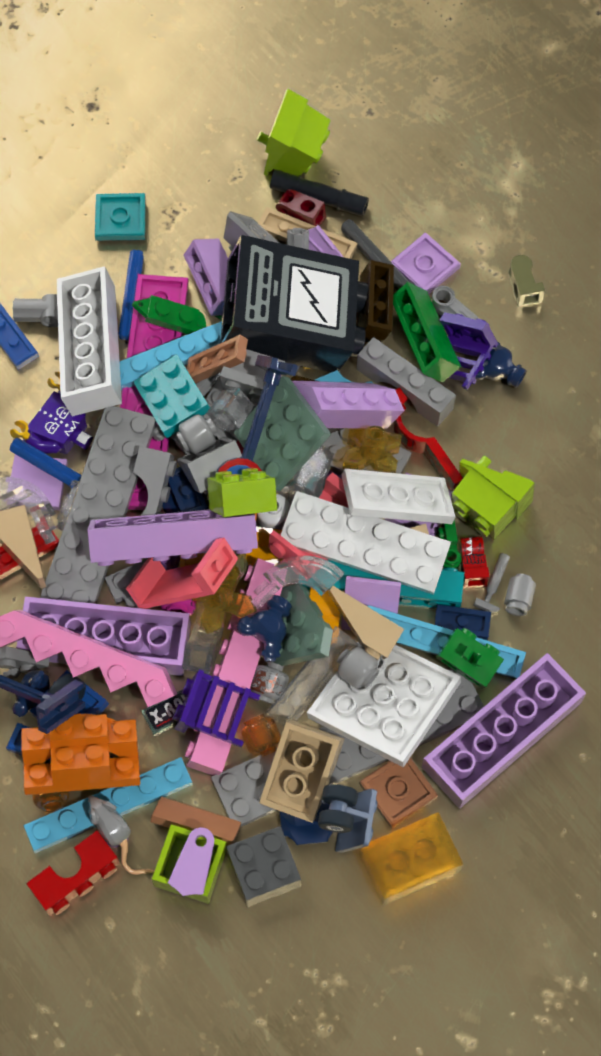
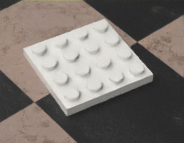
M359 641L354 646V648L362 647L364 650L366 649L365 647L360 645ZM395 645L386 659L380 657L377 660L379 674L367 688L364 686L361 688L352 687L338 675L337 670L307 711V716L314 722L404 767L460 685L461 676Z

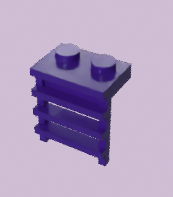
M444 312L440 322L448 334L453 350L479 357L477 361L457 356L461 367L471 369L470 373H465L457 370L449 377L464 382L462 387L468 390L471 384L475 385L477 381L476 375L478 372L483 371V363L486 359H490V352L493 347L496 348L498 346V342L490 329V325L485 320L479 318L471 319L462 314Z
M199 669L192 679L187 678L182 694L186 695L183 705L178 703L172 717L173 720H176L174 730L184 733L189 727L242 747L244 741L234 738L248 698L258 701L260 695L251 692V689L236 686L233 682L223 681L218 676L213 677L205 674L204 671ZM219 686L225 688L226 692L211 729L203 726L215 689ZM232 692L242 695L227 735L219 732V728Z

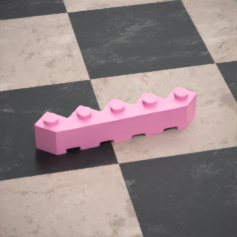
M14 610L0 616V647L8 646L26 638L36 663L63 652L73 677L100 667L110 692L137 681L147 707L177 694L165 667L113 648L22 610Z

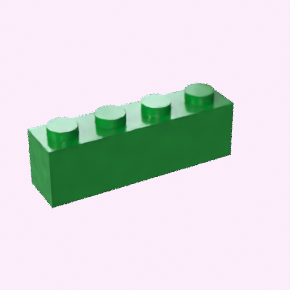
M407 282L393 294V306L423 374L444 382L461 368V365L428 292Z

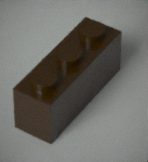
M370 260L360 275V281L368 285V294L364 309L359 313L358 326L365 328V342H370L374 337L381 343H384L393 330L394 265Z

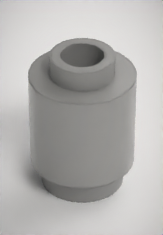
M517 574L509 580L504 604L506 605L505 610L512 615L525 616L527 611L531 609L536 583L529 575Z

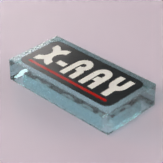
M182 690L178 691L171 698L141 710L154 737L175 726L176 720L172 719L178 703L183 705L186 695L182 694Z

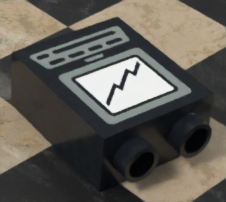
M241 235L227 259L220 343L242 335L248 339L246 348L248 350L298 366L328 372L340 371L350 356L358 357L365 343V328L356 326V312H362L368 294L367 283L358 281L359 260Z

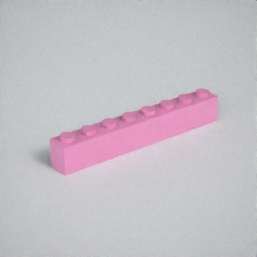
M259 558L253 566H248L243 579L248 581L245 590H240L235 603L239 605L237 615L232 614L227 629L231 630L229 639L224 638L219 650V654L223 655L220 665L215 664L211 676H218L223 681L233 682L236 686L250 689L264 644L254 636H242L238 633L236 625L245 616L251 617L259 611L268 610L267 601L271 600L273 595L280 596L289 569ZM216 687L203 726L213 728L226 692L225 688ZM232 692L219 732L228 735L242 695ZM193 729V731L197 732L195 741H189L184 757L189 758L186 766L212 776L220 775L223 772L231 744Z

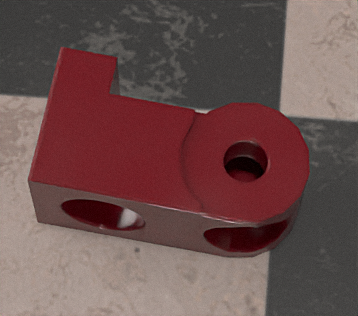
M287 190L276 204L277 211L314 226H321L326 219L324 202L295 190Z

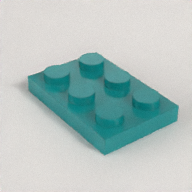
M177 354L133 381L166 438L178 432L179 425L182 422L198 414L203 416L212 410Z

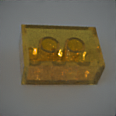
M439 812L369 842L367 847L359 849V856L382 906L461 872L463 862Z

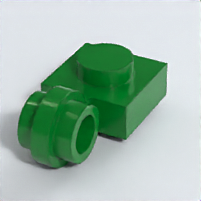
M454 520L452 524L442 523V526L438 527V538L451 542L443 568L457 569L462 560L457 548L458 539ZM451 557L454 561H449L447 558Z

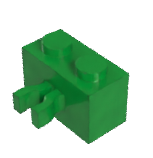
M457 628L453 630L436 656V659L483 689L487 687L504 659L499 656L500 651L488 643L484 646L476 641L477 636L466 628L460 630Z

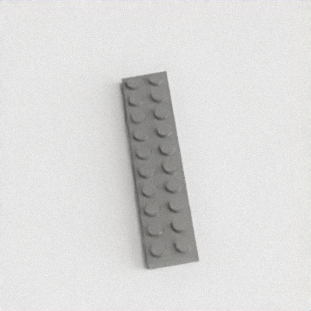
M453 669L449 671L461 676V683L418 747L459 729L484 707L472 682ZM322 727L319 729L331 733L333 735L345 738L326 727ZM345 738L328 785L342 782L384 763L388 759ZM277 748L223 771L220 775L211 777V781L228 818L240 821L241 827L278 811L259 804Z

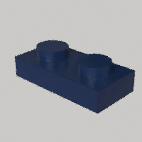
M437 604L434 625L450 630L466 628L473 632L477 638L488 641L491 612Z

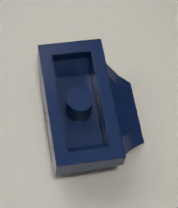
M180 467L176 468L174 476L169 477L167 487H170L169 499L167 503L163 502L162 505L165 514L209 510L203 494L194 490Z
M322 800L313 823L279 811L281 829L284 836L292 839L296 845L328 842L333 832L319 827L318 819L320 812L329 810L330 805Z

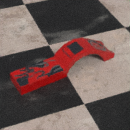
M398 388L395 391L405 412L406 407L404 404L407 401V397L401 388ZM400 415L394 421V432L398 441L411 451L425 454L441 478H445L447 488L454 491L463 477L436 438H424L412 434L402 423Z

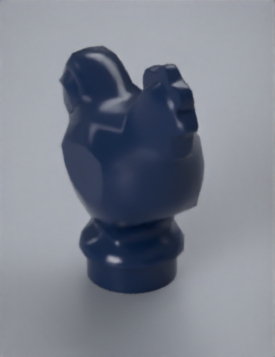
M498 342V346L496 348L493 347L490 352V359H486L483 363V371L478 372L475 378L476 380L487 378L494 381L506 379L509 386L512 385L517 388L524 379L527 370L522 368L520 364L515 366L512 363L511 351L501 346Z
M273 595L271 600L267 601L268 610L259 611L251 617L245 616L236 625L238 633L242 636H254L264 644L261 656L264 657L266 662H275L276 658L281 656L279 651L282 648L281 642L286 635L287 629L282 618L288 617L289 611L292 608L289 601L278 595Z
M38 669L27 673L20 682L43 693L50 688L49 676L44 671ZM15 694L16 702L12 708L13 714L18 717L25 716L29 709L35 708L39 704Z

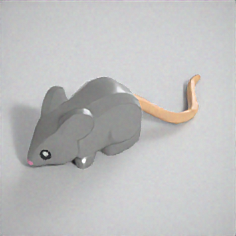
M89 796L90 821L97 827L100 835L110 846L120 844L121 864L124 869L134 875L154 874L155 870L132 869L128 866L126 862L128 853L127 838L131 833L128 824L116 811L117 807L100 798Z

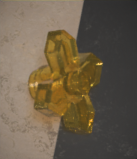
M369 426L367 429L350 428L347 444L352 449L345 451L342 468L362 470L370 465L377 472L396 473L398 460L392 455L399 453L402 436L386 432L380 426Z
M236 563L215 594L191 599L202 602L205 607L200 621L207 634L213 633L225 626L228 612L243 618L257 611L251 595L234 592L242 576Z

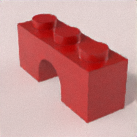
M95 831L74 847L76 854L81 859V867L77 874L69 878H63L58 876L51 866H48L26 883L49 917L54 913L58 915L70 906L69 901L77 895L82 897L89 893L94 887L93 883L101 877L106 879L116 872V866L120 864L118 857L98 831Z

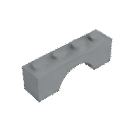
M373 337L358 354L357 370L376 384L386 382L401 388L414 404L417 413L437 427L453 410L456 398L453 392L433 378L424 375L420 369Z
M139 446L133 472L143 480L148 491L147 506L140 516L164 514L161 513L163 502L167 503L169 499L170 487H167L169 477L174 476L177 461H173L174 456L171 453Z

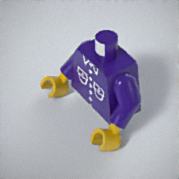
M55 372V375L59 378V384H55L51 378H48L47 383L51 388H58V393L54 391L28 425L23 420L16 421L14 424L20 427L21 433L12 429L10 430V435L13 438L22 437L23 441L45 454H57L58 452L67 454L75 444L86 450L93 441V436L85 432L87 428L86 413L75 416L70 414L61 399L60 372Z

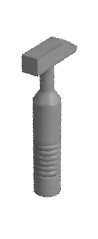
M500 553L486 587L487 595L485 600L476 598L473 606L491 613L500 610L499 607L489 602L492 595L498 589L510 559L509 555Z

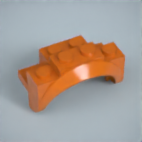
M75 714L48 734L38 731V727L21 729L25 795L140 785L136 719L116 721L108 718L107 714ZM109 752H111V753H113V754H115V755H117V756H119V757H118V758H110ZM51 757V763L43 764L47 759Z

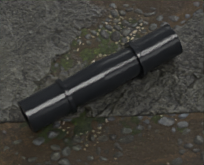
M275 169L270 182L271 189L284 193L289 189L295 190L320 200L325 205L336 207L338 211L342 210L364 217L369 203L368 197L348 192L346 189L341 191L322 183L302 179L301 175L296 176Z

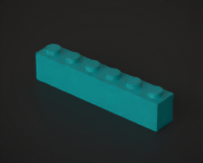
M328 560L310 579L300 574L299 584L305 586L309 592L311 587L330 590L332 585L341 591H345L347 576L385 581L391 580ZM443 568L434 595L401 584L399 605L436 609L437 604L461 607L464 572H458L455 568Z

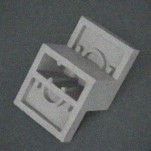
M246 349L247 354L244 363L232 368L223 366L220 378L223 392H226L228 397L240 400L242 397L251 400V403L257 406L265 383L263 379L266 370L255 366L258 355H267Z

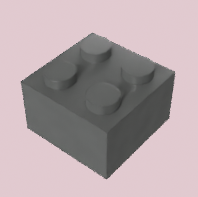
M281 826L226 846L228 858L247 907L301 887V877Z

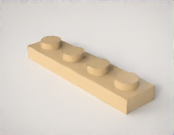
M268 207L258 222L275 239L287 243V230L293 228L308 230L315 227ZM322 229L343 257L352 259L357 249V242Z

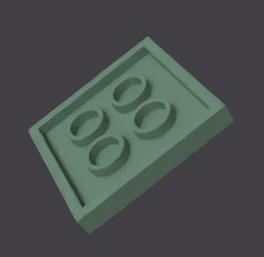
M282 376L279 385L275 388L253 458L254 463L262 471H265L266 475L275 478L277 491H281L331 435L330 431L289 377ZM257 406L234 432V435L243 447H245Z

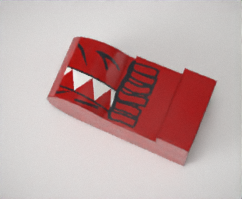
M482 536L460 538L461 572H464L463 589L487 587L490 576L486 555H484Z

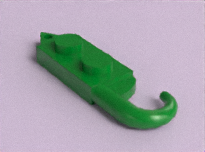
M153 295L148 299L132 303V307L145 317V322L185 334L206 328L205 316L199 309ZM222 315L215 316L222 321Z

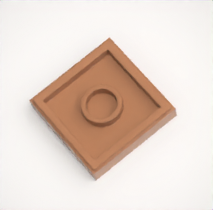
M411 758L404 767L389 761L359 781V785L364 791L368 789L377 790V810L391 829L438 798V794Z

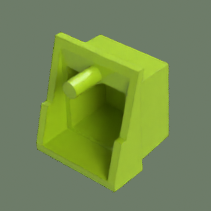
M287 89L270 135L268 136L260 132L257 137V141L266 145L265 152L268 153L264 175L268 176L272 169L296 176L302 173L306 174L312 163H317L323 154L321 146L326 142L330 134L328 126L331 120L307 105L308 99L290 89Z
M485 455L477 464L462 458L459 462V468L463 479L452 492L454 513L462 521L466 522L469 520L475 525L474 529L483 537L487 538L489 536L495 540L514 518L517 520L531 504L535 483L530 479L506 470L500 473L487 468L492 461Z

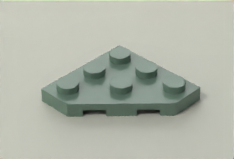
M298 583L283 587L280 594L281 597L285 598L292 605L289 616L282 618L287 629L286 635L281 642L282 648L279 651L281 656L273 662L281 666L329 657L333 629L323 620V613L316 602L312 601L308 596L310 594L308 589Z

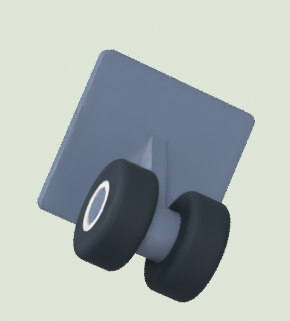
M330 784L324 787L322 800L330 806L329 810L320 812L318 825L324 830L338 832L336 852L343 853L369 845L373 836V815L377 809V790L368 789L357 792L354 788L338 784Z

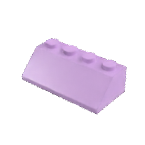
M292 381L327 428L387 429L404 412L395 389L359 382Z

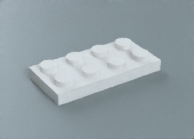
M344 469L342 473L350 516L452 524L455 519L445 478Z

